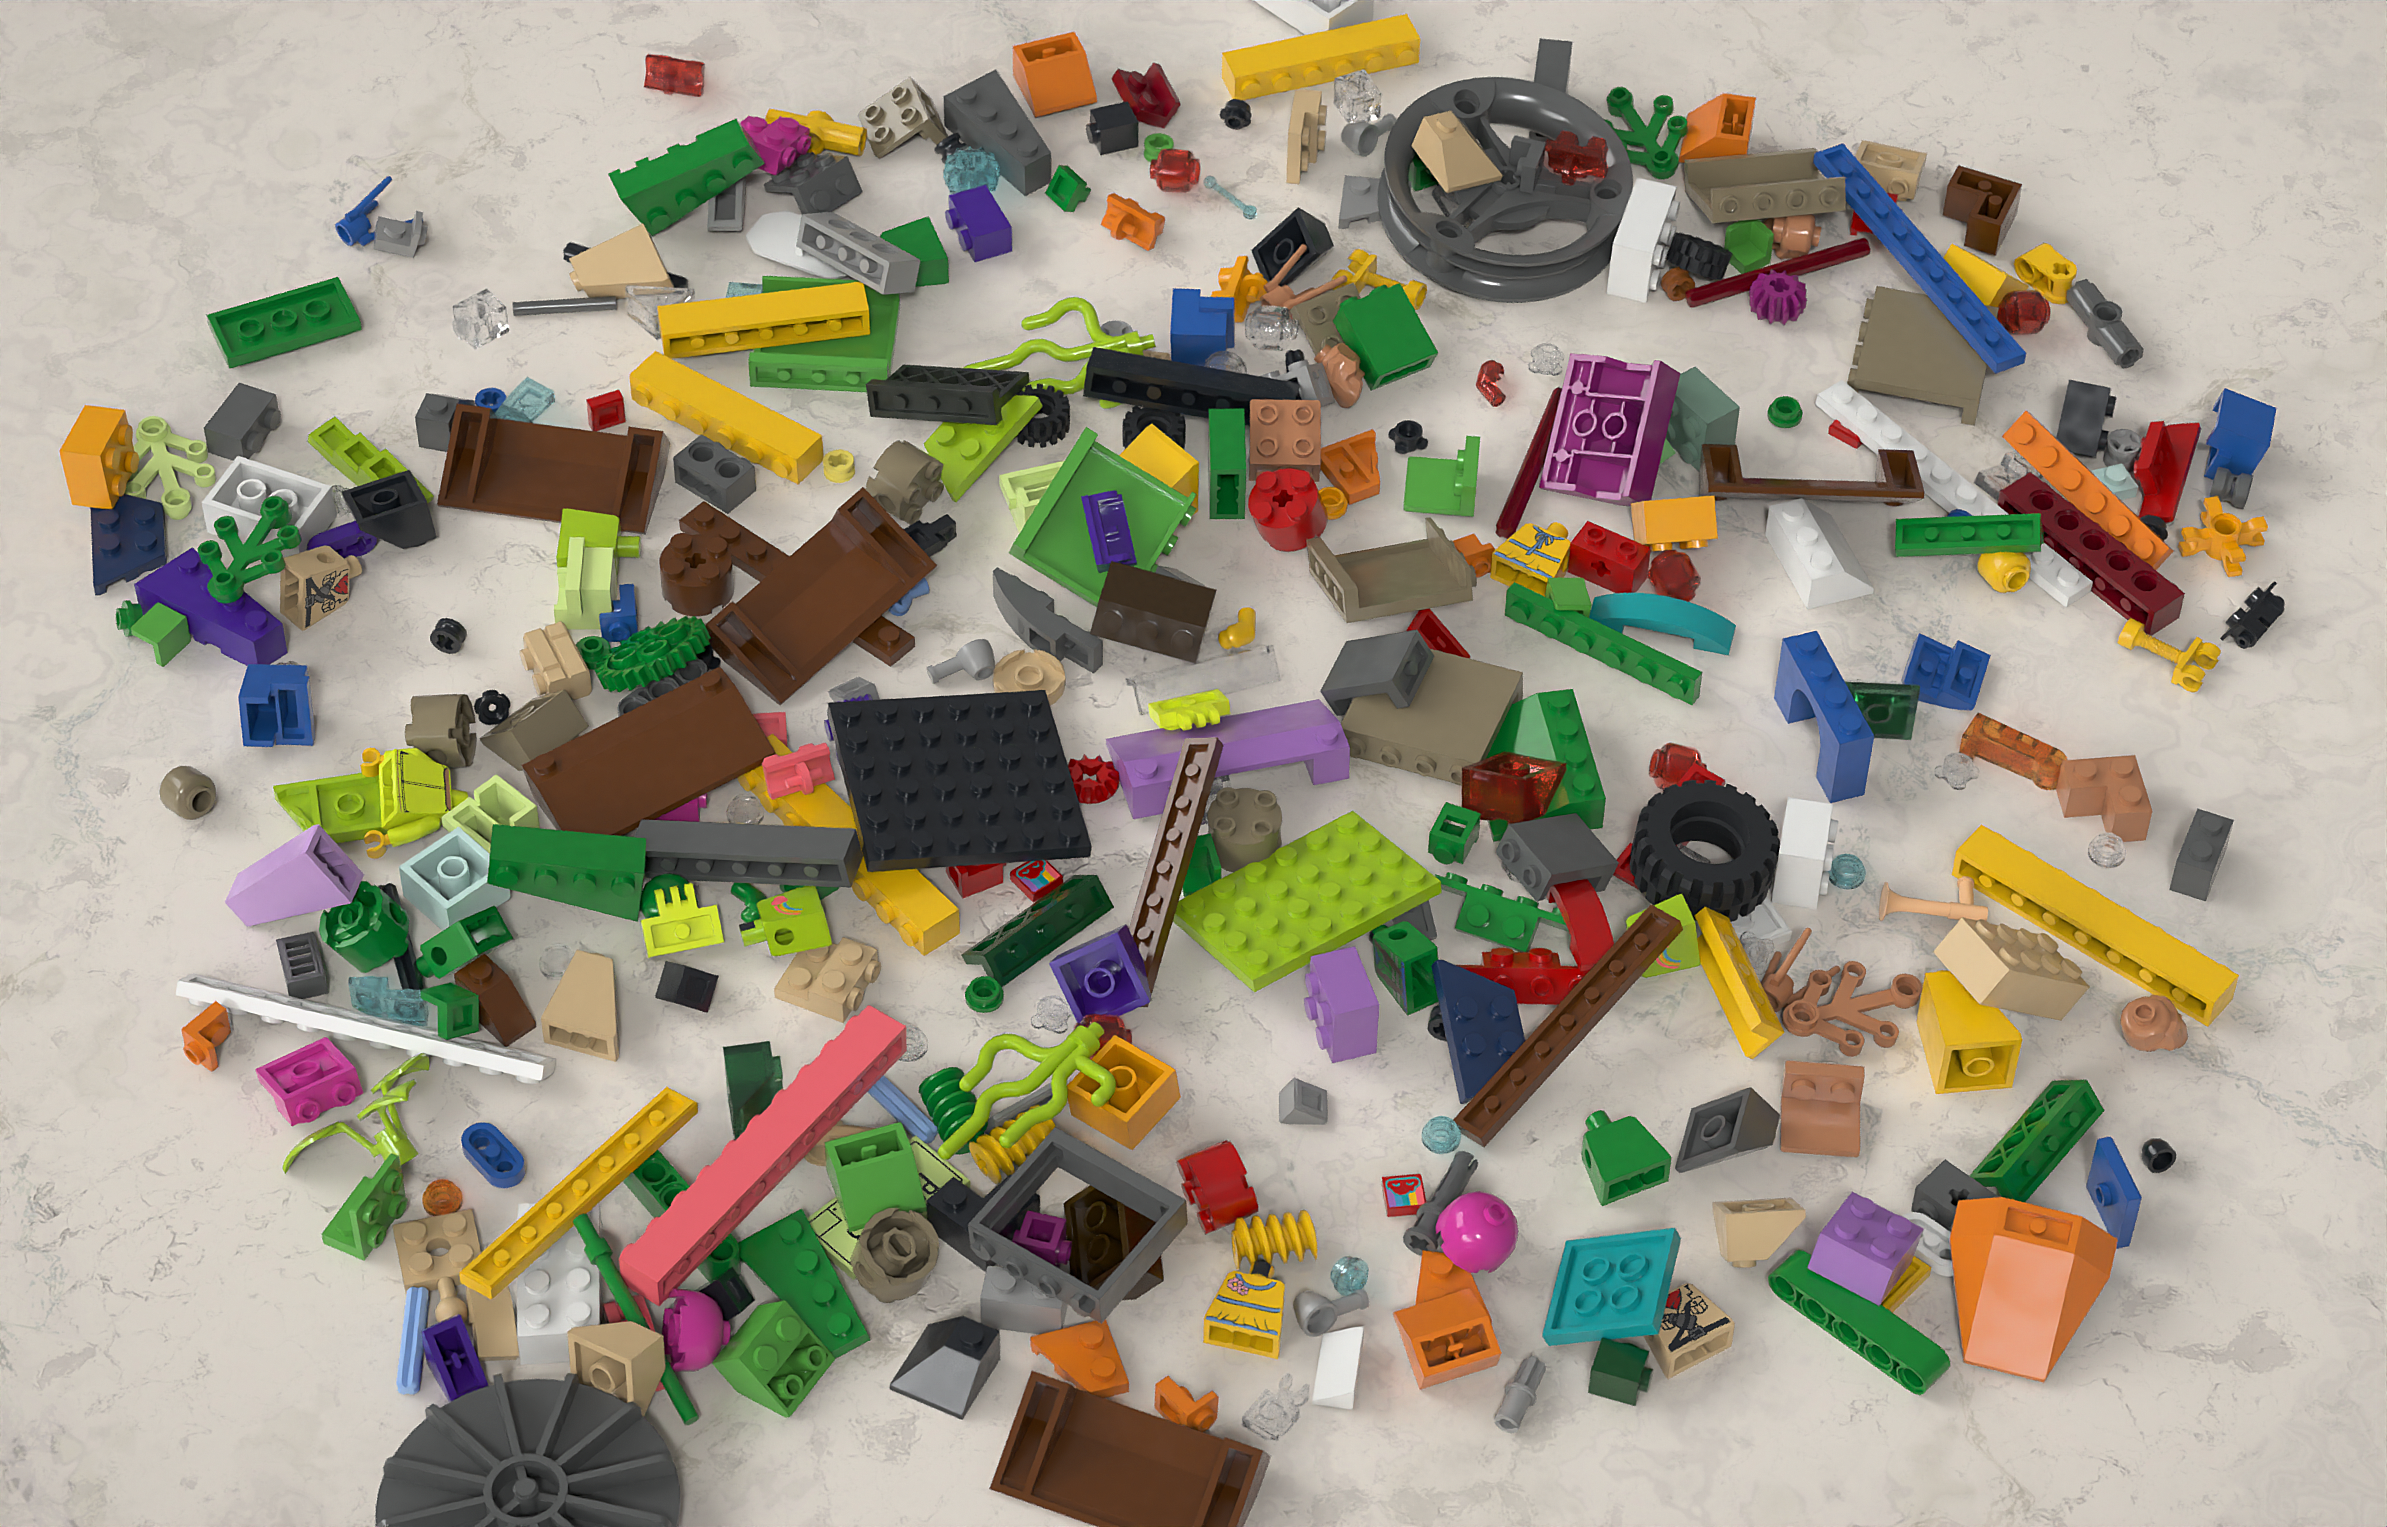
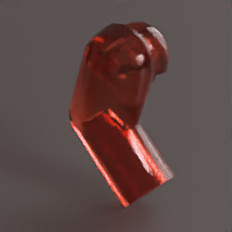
M1488 360L1480 366L1476 388L1491 406L1498 407L1506 399L1505 394L1496 385V381L1501 380L1499 374H1504V367L1495 360Z

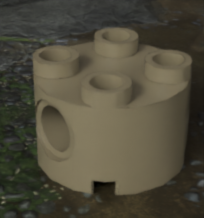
M898 440L892 443L879 457L873 467L879 472L875 479L869 476L866 483V490L888 513L912 525L920 518L922 508L929 501L935 502L941 495L944 484L939 482L943 464L905 440L903 442Z
M468 695L413 696L410 704L412 724H406L405 726L407 746L420 749L436 763L445 765L448 769L470 766L475 756L476 733H470L469 724L476 722L472 703Z
M1225 787L1217 792V797L1211 803L1207 813V834L1211 833L1221 868L1229 872H1235L1250 863L1260 862L1269 858L1281 847L1280 828L1282 813L1274 793L1268 790L1234 789L1231 787Z
M888 1208L876 1213L865 1224L850 1258L853 1272L859 1284L883 1303H892L895 1300H903L915 1295L928 1281L938 1259L939 1237L934 1227L920 1213L912 1210L907 1213L899 1211L900 1208Z

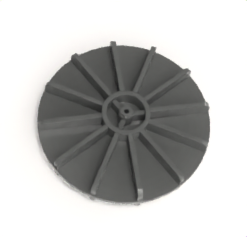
M500 1373L493 1375L494 1385L463 1395L441 1408L431 1404L425 1409L426 1419L408 1435L393 1457H389L385 1461L383 1466L384 1475L378 1490L375 1513L376 1527H678L681 1508L680 1486L677 1470L670 1451L655 1428L642 1416L641 1408L635 1402L625 1403L599 1389L579 1384L578 1375L573 1373H567L564 1381L527 1379L504 1382Z

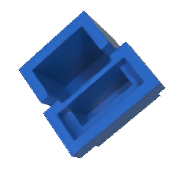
M1173 288L1170 327L1171 361L1205 367H1226L1227 348H1235L1234 297H1200V289Z
M2224 388L2212 410L2218 414L2216 425L2206 441L2210 448L2204 477L2214 480L2218 466L2229 469L2232 474L2240 475L2241 473L2252 475L2270 447L2277 408Z
M248 664L238 696L243 746L273 747L275 739L276 745L313 746L315 728L307 665Z

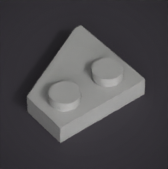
M1345 176L1338 229L1349 228L1350 221L1366 218L1368 223L1381 220L1377 203L1379 178ZM1408 181V182H1409V187H1410V190H1411V182H1412V181Z

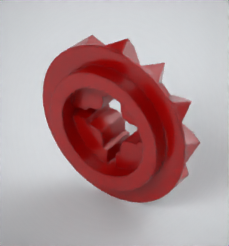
M1085 754L1081 760L1070 759L1068 768L1079 803H1100L1108 800L1116 793L1119 787V771L1115 770L1113 761L1104 762L1100 755L1095 759H1088ZM1083 774H1087L1090 777L1096 775V780L1093 781L1090 778L1083 780Z

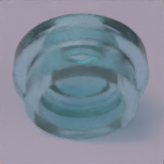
M1852 854L1837 856L1832 861L1831 870L1828 871L1830 873V882L1841 889H1855L1863 884L1866 876V870L1862 861Z
M1437 1116L1424 1126L1421 1137L1422 1143L1431 1152L1447 1154L1457 1149L1460 1145L1461 1131L1451 1118Z
M1346 1256L1334 1265L1330 1279L1334 1284L1335 1290L1341 1295L1347 1296L1365 1286L1369 1268L1362 1259Z

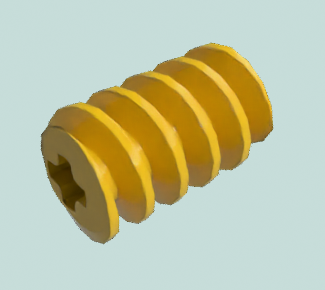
M1033 1105L1030 1109L1039 1107V1105ZM1026 1112L1019 1113L1015 1120L1005 1121L1002 1128L995 1127L989 1132V1135L982 1134L979 1136L976 1143L969 1142V1149L973 1160L984 1175L988 1176L993 1183L999 1184L1002 1180L999 1170L1001 1169L1007 1176L1013 1175L1015 1171L1012 1162L1018 1167L1027 1159L1025 1155L1027 1154L1029 1157L1056 1127L1052 1119L1034 1125L1012 1147L1003 1148L999 1143V1138Z
M1306 1210L1299 1212L1297 1222L1292 1213L1285 1212L1281 1224L1275 1214H1269L1265 1226L1259 1216H1253L1249 1228L1242 1217L1237 1218L1234 1230L1231 1231L1233 1258L1237 1270L1240 1269L1242 1257H1247L1251 1265L1257 1261L1258 1255H1262L1265 1262L1272 1265L1274 1254L1278 1253L1283 1264H1287L1291 1251L1295 1252L1299 1262H1303L1305 1251L1310 1249L1314 1259H1317L1315 1228Z

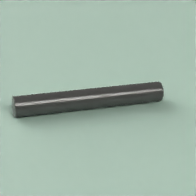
M616 296L513 302V316L617 310Z

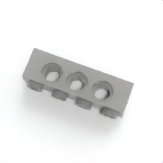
M834 212L802 214L796 243L798 248L883 295L914 292L920 259Z

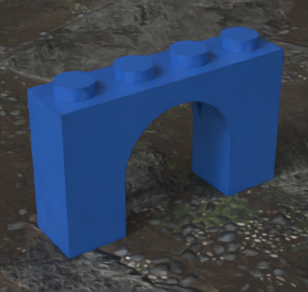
M1813 631L1783 638L1774 694L1778 707L1788 724L1816 717L1820 735V753L1816 778L1828 801L1834 803L1863 796L1865 794L1874 734L1818 632Z

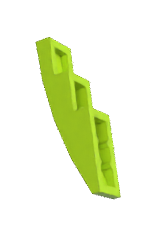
M336 416L308 435L307 442L357 486L407 471L386 448L380 452L361 432L354 435ZM414 477L427 503L433 500L434 495Z

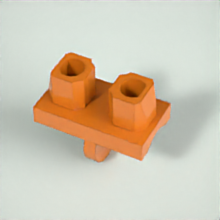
M1115 193L1108 195L1107 211L1101 225L1108 228L1111 236L1117 240L1126 238L1148 251L1154 249L1157 236L1163 232L1165 217L1157 212L1150 213L1139 206L1137 201L1131 198L1124 199Z

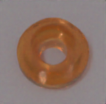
M446 1179L433 1181L427 1186L422 1196L424 1210L433 1217L458 1212L463 1203L461 1190L453 1182Z

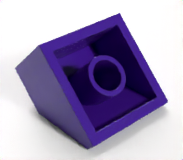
M1127 924L1063 952L1049 962L1079 1026L1088 1028L1093 1022L1101 1025L1152 1001L1144 961Z

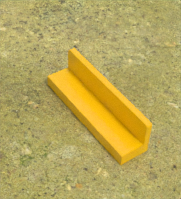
M1704 907L1695 915L1696 921L1703 933L1697 938L1700 963L1745 1056L1754 1059L1785 1032L1729 918Z

